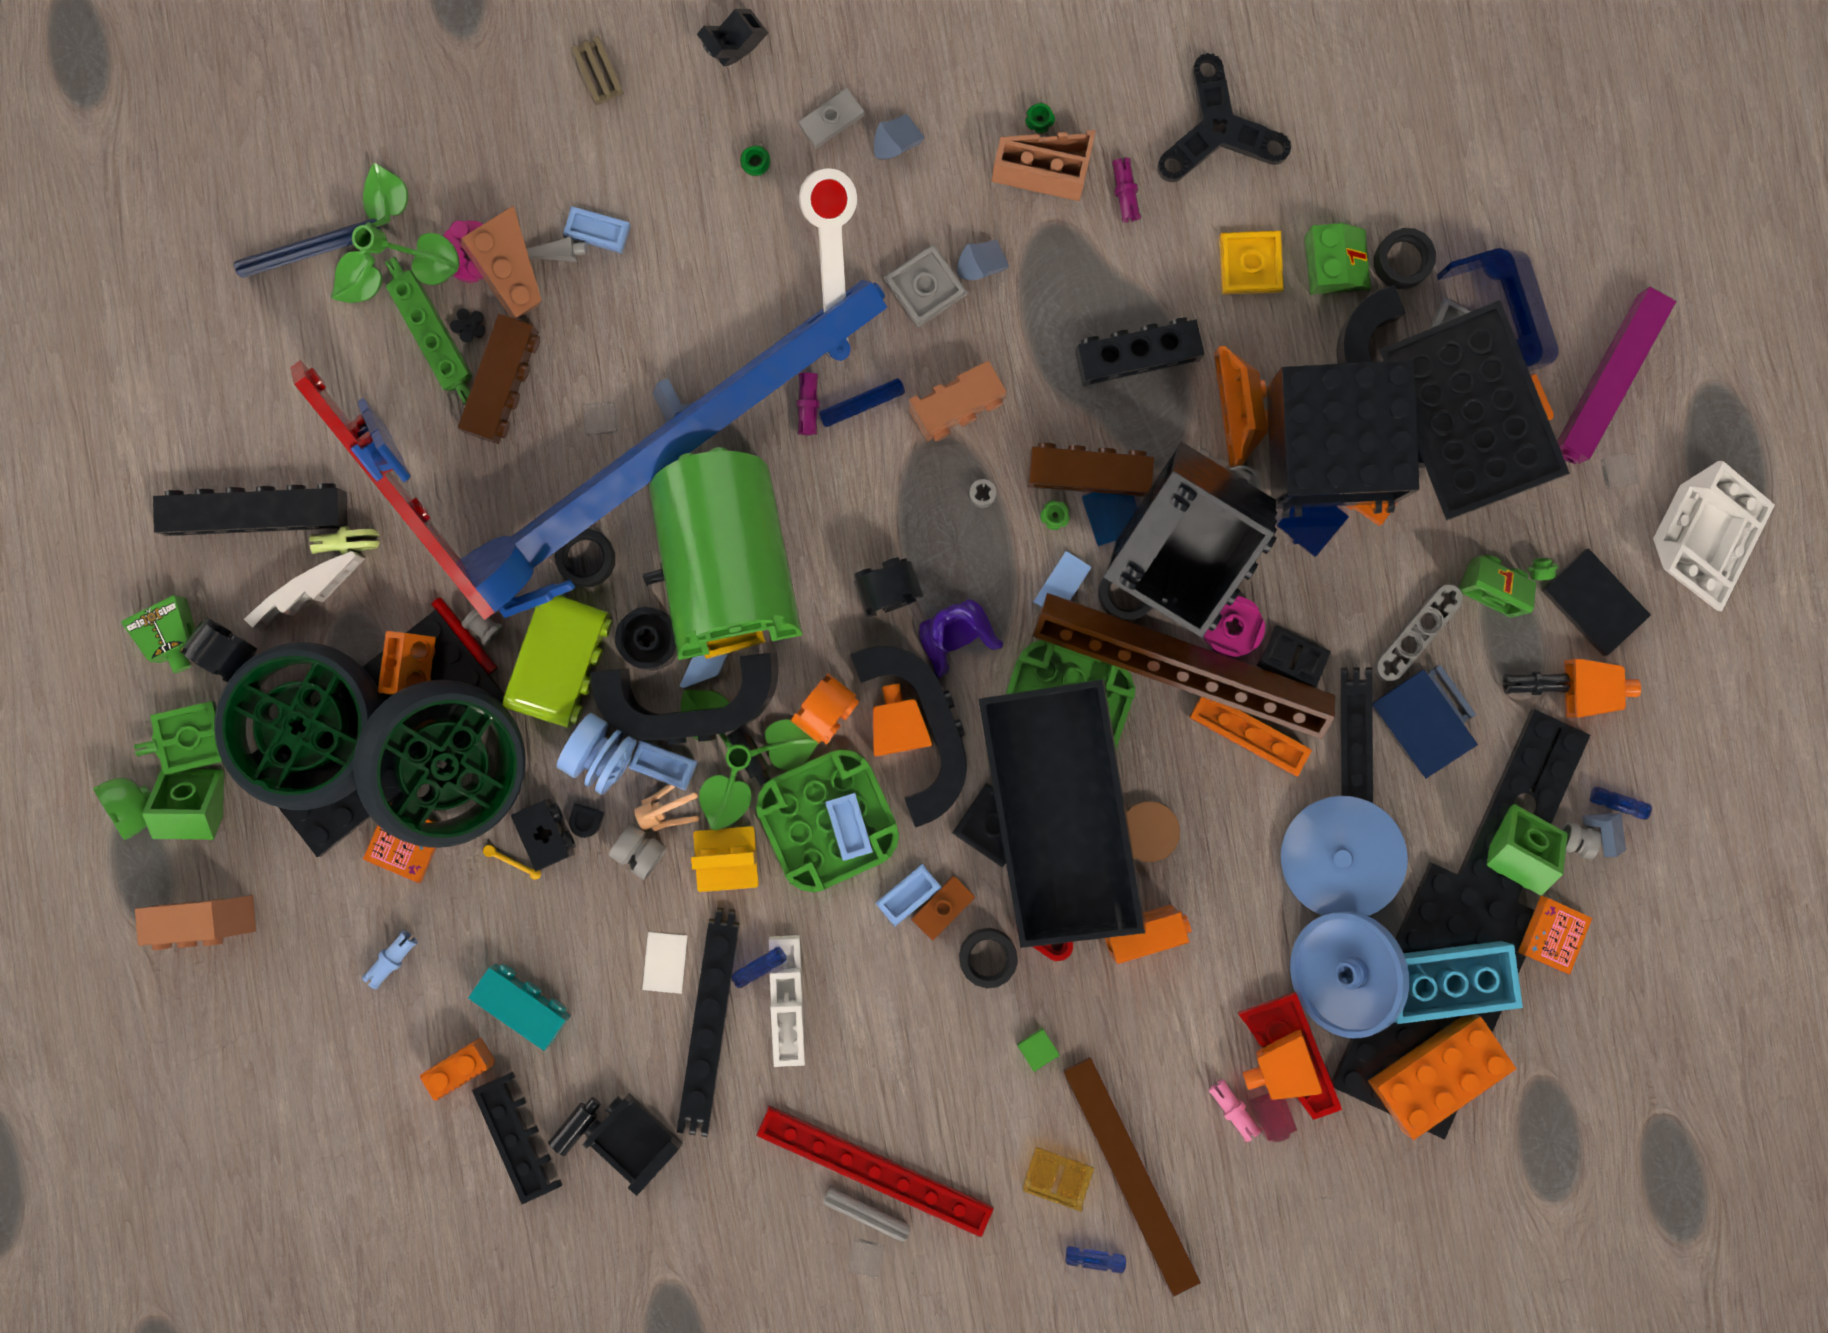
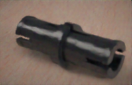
M1531 672L1530 675L1505 674L1503 677V682L1516 683L1515 685H1503L1505 694L1531 693L1532 695H1541L1542 692L1567 693L1570 689V685L1557 684V682H1570L1567 673L1541 674V672Z

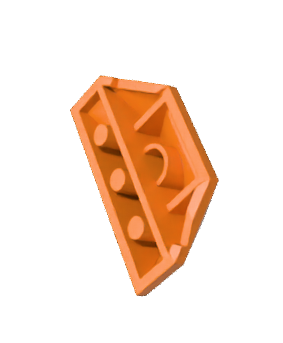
M1219 346L1214 352L1229 465L1232 468L1239 465L1242 466L1268 432V414L1264 408L1263 398H1266L1267 392L1266 383L1264 380H1260L1258 370L1226 346Z

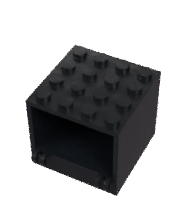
M1414 360L1281 367L1267 386L1266 392L1271 497L1276 499V509H1283L1281 513L1282 518H1289L1290 508H1295L1294 517H1301L1302 508L1375 504L1374 514L1382 512V504H1388L1385 509L1386 513H1394L1395 503L1420 490Z
M1181 441L1115 541L1104 578L1202 638L1208 629L1213 631L1222 618L1220 612L1225 604L1229 606L1233 604L1240 592L1238 586L1243 578L1249 580L1258 567L1256 560L1261 552L1267 554L1277 539L1274 536L1277 528H1275L1277 523L1275 517L1278 513L1276 511V499Z

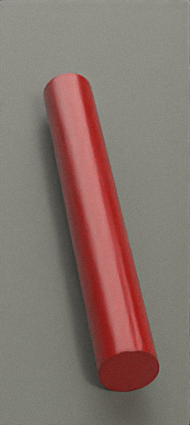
M441 597L431 603L433 608L439 612L488 675L495 672L498 667L469 631L462 626L461 621Z

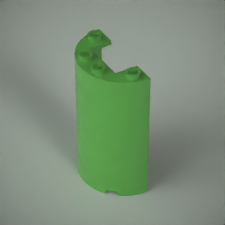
M717 447L709 452L683 454L679 456L677 461L661 469L650 482L649 494L678 660L710 654L708 641L768 629L772 641L802 636L803 633L768 465L758 456L739 451H727L724 447Z

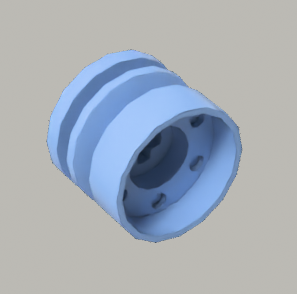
M589 713L570 736L559 756L556 768L573 778H576L587 769L588 772L584 785L590 787L598 779L595 791L604 795L626 770L637 740L628 736L620 744L623 738V732L620 730L614 732L607 739L606 734L609 723L593 713Z

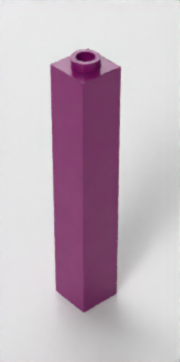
M1651 286L1637 295L1557 440L1566 462L1580 464L1592 457L1675 306L1676 300Z

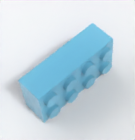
M1497 941L1404 953L1409 971V992L1403 1011L1394 1021L1397 1024L1523 1008L1513 944Z

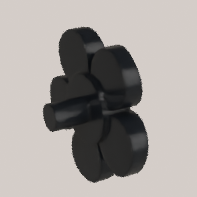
M459 309L456 313L458 320H453L450 323L451 331L456 334L460 333V339L465 343H470L473 340V334L478 338L483 337L486 333L485 327L481 325L484 320L483 314L479 311H474L470 316L467 309Z

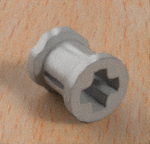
M475 608L462 622V626L465 629L470 628L481 638V643L484 646L491 643L503 629L501 623L496 624L489 617L484 620Z

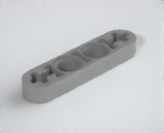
M1448 584L1434 590L1376 659L1374 672L1378 679L1387 682L1398 680L1461 606L1463 595L1458 587ZM1442 593H1452L1450 599L1453 604H1446L1439 611L1431 607V604L1437 607L1443 602L1444 597L1441 595ZM1425 613H1429L1435 618V626L1431 630H1426L1421 626L1420 618ZM1405 636L1412 637L1416 642V648L1412 653H1406L1401 648V641ZM1397 655L1406 659L1405 662L1402 659L1397 660L1392 668L1395 670V673H1384L1386 668L1383 665L1384 662L1393 661Z

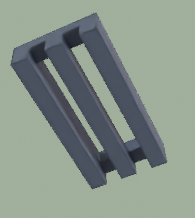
M1437 665L1427 673L1463 724L1469 718H1473L1476 715L1441 665ZM1435 675L1438 676V678L1443 683L1445 688L1448 690L1450 695L1461 708V710L1464 713L1463 715H1461L1459 710L1456 708V706L1453 704V702L1448 697L1446 692L1443 690L1441 685L1438 683V681L1434 677Z

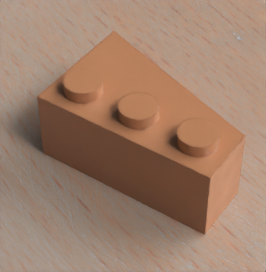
M1088 130L1086 134L1075 135L1061 132L1057 136L1039 137V134L1000 137L991 182L1079 201L1096 130Z
M514 206L462 237L460 245L511 318L518 320L540 305L542 300Z
M986 361L956 376L955 380L945 386L939 384L933 387V392L921 399L918 396L910 398L909 412L926 442L932 439L938 442L950 435L949 429L960 424L961 427H965L977 419L976 414L986 409L987 412H991L1004 404L1002 400L1006 397L1007 392L990 362Z
M253 895L229 899L220 898L209 901L155 905L135 909L138 946L152 945V950L172 948V943H177V948L197 946V941H203V946L223 944V938L256 932Z

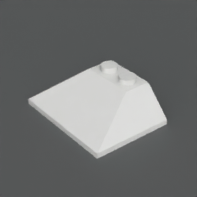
M1717 461L1679 486L1653 538L1664 570L1715 610L1722 612L1775 504L1724 461Z

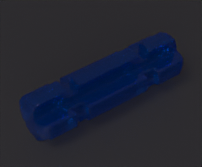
M1594 787L1589 798L1593 803L1605 805L1607 808L1630 814L1639 819H1648L1652 811L1651 804L1637 801L1634 798L1616 792H1609V790L1602 787Z
M776 947L744 968L737 970L732 974L731 979L737 988H742L751 981L753 982L770 972L773 968L783 964L787 960V956L782 948Z
M1070 1246L1067 1247L1065 1252V1262L1070 1266L1078 1267L1079 1264H1082V1268L1101 1271L1111 1269V1272L1121 1274L1124 1273L1126 1268V1258L1121 1254L1113 1253L1110 1256L1108 1252L1090 1249L1080 1251L1079 1248Z

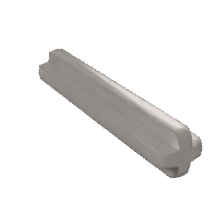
M829 1188L824 1197L823 1203L826 1206L901 1242H904L909 1235V1224L834 1188Z

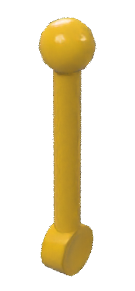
M486 845L483 848V854L486 857L494 856L528 873L533 880H538L541 877V870L535 872L534 868L532 869L496 851L495 846Z

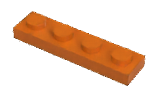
M1201 696L1188 717L1295 777L1299 776L1312 752L1310 748L1241 710Z

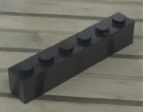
M333 483L317 484V489H306L305 485H287V490H275L273 486H257L256 491L245 492V488L240 487L225 488L226 493H215L214 489H195V494L185 495L184 491L166 490L162 496H153L154 533L164 536L340 529L342 526H348L347 492L336 488V484Z

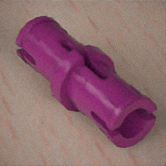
M1125 157L1124 162H1122V158L1112 161L1116 181L1114 193L1119 198L1122 222L1128 223V218H1131V222H1134L1141 218L1136 193L1139 191L1138 184L1134 183L1131 158Z
M799 373V400H796L799 414L798 435H817V408H820V401H817V373Z

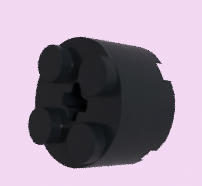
M899 557L882 562L883 568L872 570L867 568L854 574L856 579L854 585L866 617L877 616L876 611L883 609L885 613L916 602V598L924 597L912 562L907 561V558L901 560Z
M640 607L627 614L618 624L615 632L616 648L623 659L630 665L643 670H659L672 664L677 657L671 617L666 613L652 607ZM650 631L651 635L655 636V641L650 642L648 647L646 643L642 642V638L647 637Z
M206 617L204 621L199 623L179 652L185 654V657L213 675L219 674L223 677L222 680L228 683L234 673L246 661L255 656L258 648L232 634V631L218 622Z

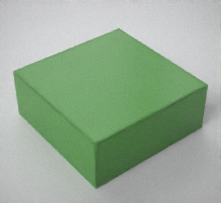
M1043 1028L1017 1043L1018 1048L1034 1072L1060 1056Z

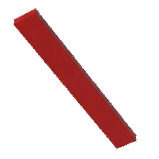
M770 1105L756 1134L757 1137L981 1238L994 1210L993 1206Z

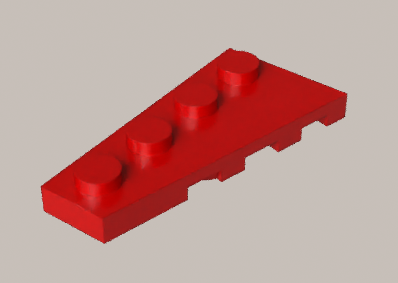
M1296 991L1238 1012L1239 1017L1247 1025L1262 1048L1295 1031L1301 1030L1322 1093L1297 1098L1313 1120L1343 1110Z

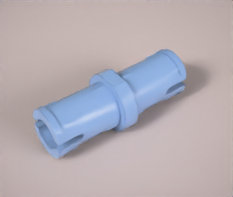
M402 930L388 949L382 950L378 954L379 959L362 976L365 983L369 979L371 980L368 986L378 989L387 976L402 965L401 961L418 943L415 937L409 940L412 936L411 933Z

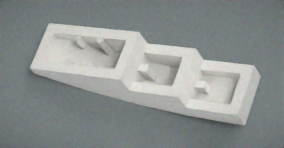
M350 551L315 566L295 577L267 597L244 620L252 628L264 630L280 612L294 616L310 598L324 602L365 558L361 554Z
M800 935L769 937V974L774 1067L805 1066Z

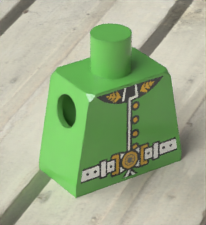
M173 595L121 621L148 661L154 663L168 661L174 674L183 672L192 666L189 659L184 656L185 654L179 652L196 629L186 598Z

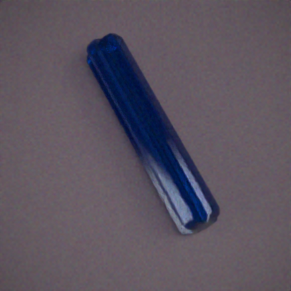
M896 378L819 412L820 419L825 427H829L905 393L904 385L899 378Z

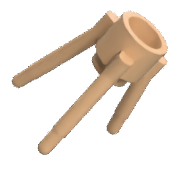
M668 784L651 797L641 800L642 805L634 809L637 822L643 831L652 828L655 832L665 827L699 821L698 815L662 821L666 818L665 812L696 799L698 794H689L663 806L660 802L654 803L675 788V786Z

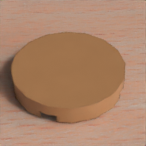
M1143 801L1132 805L1126 811L1134 858L1142 862H1156L1165 859L1175 850L1180 840V826L1176 815L1167 806L1158 802Z

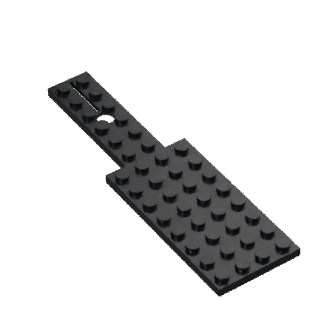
M1536 709L1530 711L1458 874L1429 862L1395 938L1403 954L1503 941L1514 945L1519 974L1526 956L1518 953L1535 910L1517 902L1523 889L1521 884L1486 866L1489 846L1509 808L1520 794H1530L1536 802V809L1533 814L1550 824L1552 823L1591 736L1590 734ZM1502 1011L1479 1013L1477 1015L1482 1017L1491 1032H1493ZM1461 1016L1402 1024L1394 1022L1388 1028L1371 1036L1350 1038L1332 1079L1334 1088L1390 1114L1368 1080ZM1457 1111L1427 1132L1445 1140Z

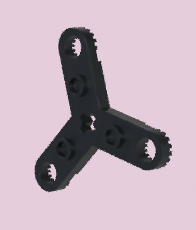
M1213 53L1202 54L1196 59L1192 68L1201 122L1164 152L1158 161V174L1167 182L1181 180L1220 147L1271 165L1281 164L1291 152V142L1284 133L1270 130L1266 126L1233 115L1222 60L1219 59L1220 57L1218 55L1215 56ZM1202 64H1212L1216 69L1215 75H1212V77L1203 76L1204 74H1201L1200 71ZM1213 122L1218 125L1221 123L1225 124L1224 134L1220 131L1216 133L1212 131L1214 127ZM1272 141L1280 143L1283 147V153L1273 156V154H1270V151L1268 152L1267 144ZM1169 159H1176L1181 165V170L1169 173L1170 171H1167V168H1165V162Z

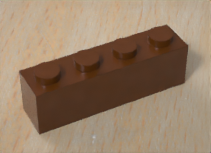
M498 313L457 427L465 434L498 445L501 438L504 439L507 436L510 422L508 421L510 412L517 408L520 400V393H518L522 381H526L530 372V365L528 364L532 353H536L540 344L539 332L533 325Z
M1038 443V447L1032 446L1030 451L1027 487L1145 497L1152 486L1154 457L1146 456L1147 452L1140 450H1130L1128 454H1117L1116 449L1098 448V452L1086 451V447L1081 445H1069L1068 449H1058L1056 444Z

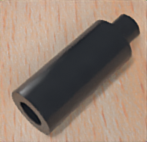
M746 726L727 735L733 745L744 744L750 750L758 748ZM762 753L752 756L749 765L745 768L750 779L755 777L760 786L771 780L766 772L770 767Z
M591 1097L586 1104L580 1103L548 1141L549 1146L558 1154L566 1156L597 1118L595 1111L600 1107L601 1103L594 1097Z

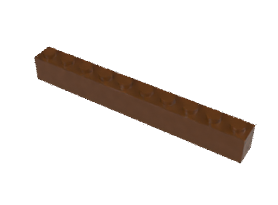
M1046 594L1037 616L1032 637L1319 739H1323L1335 718L1334 694L1053 594Z

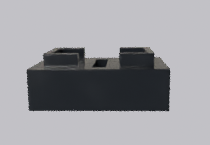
M1276 625L1256 666L1316 688L1331 651ZM1297 646H1299L1301 651L1294 668L1290 669L1288 667Z

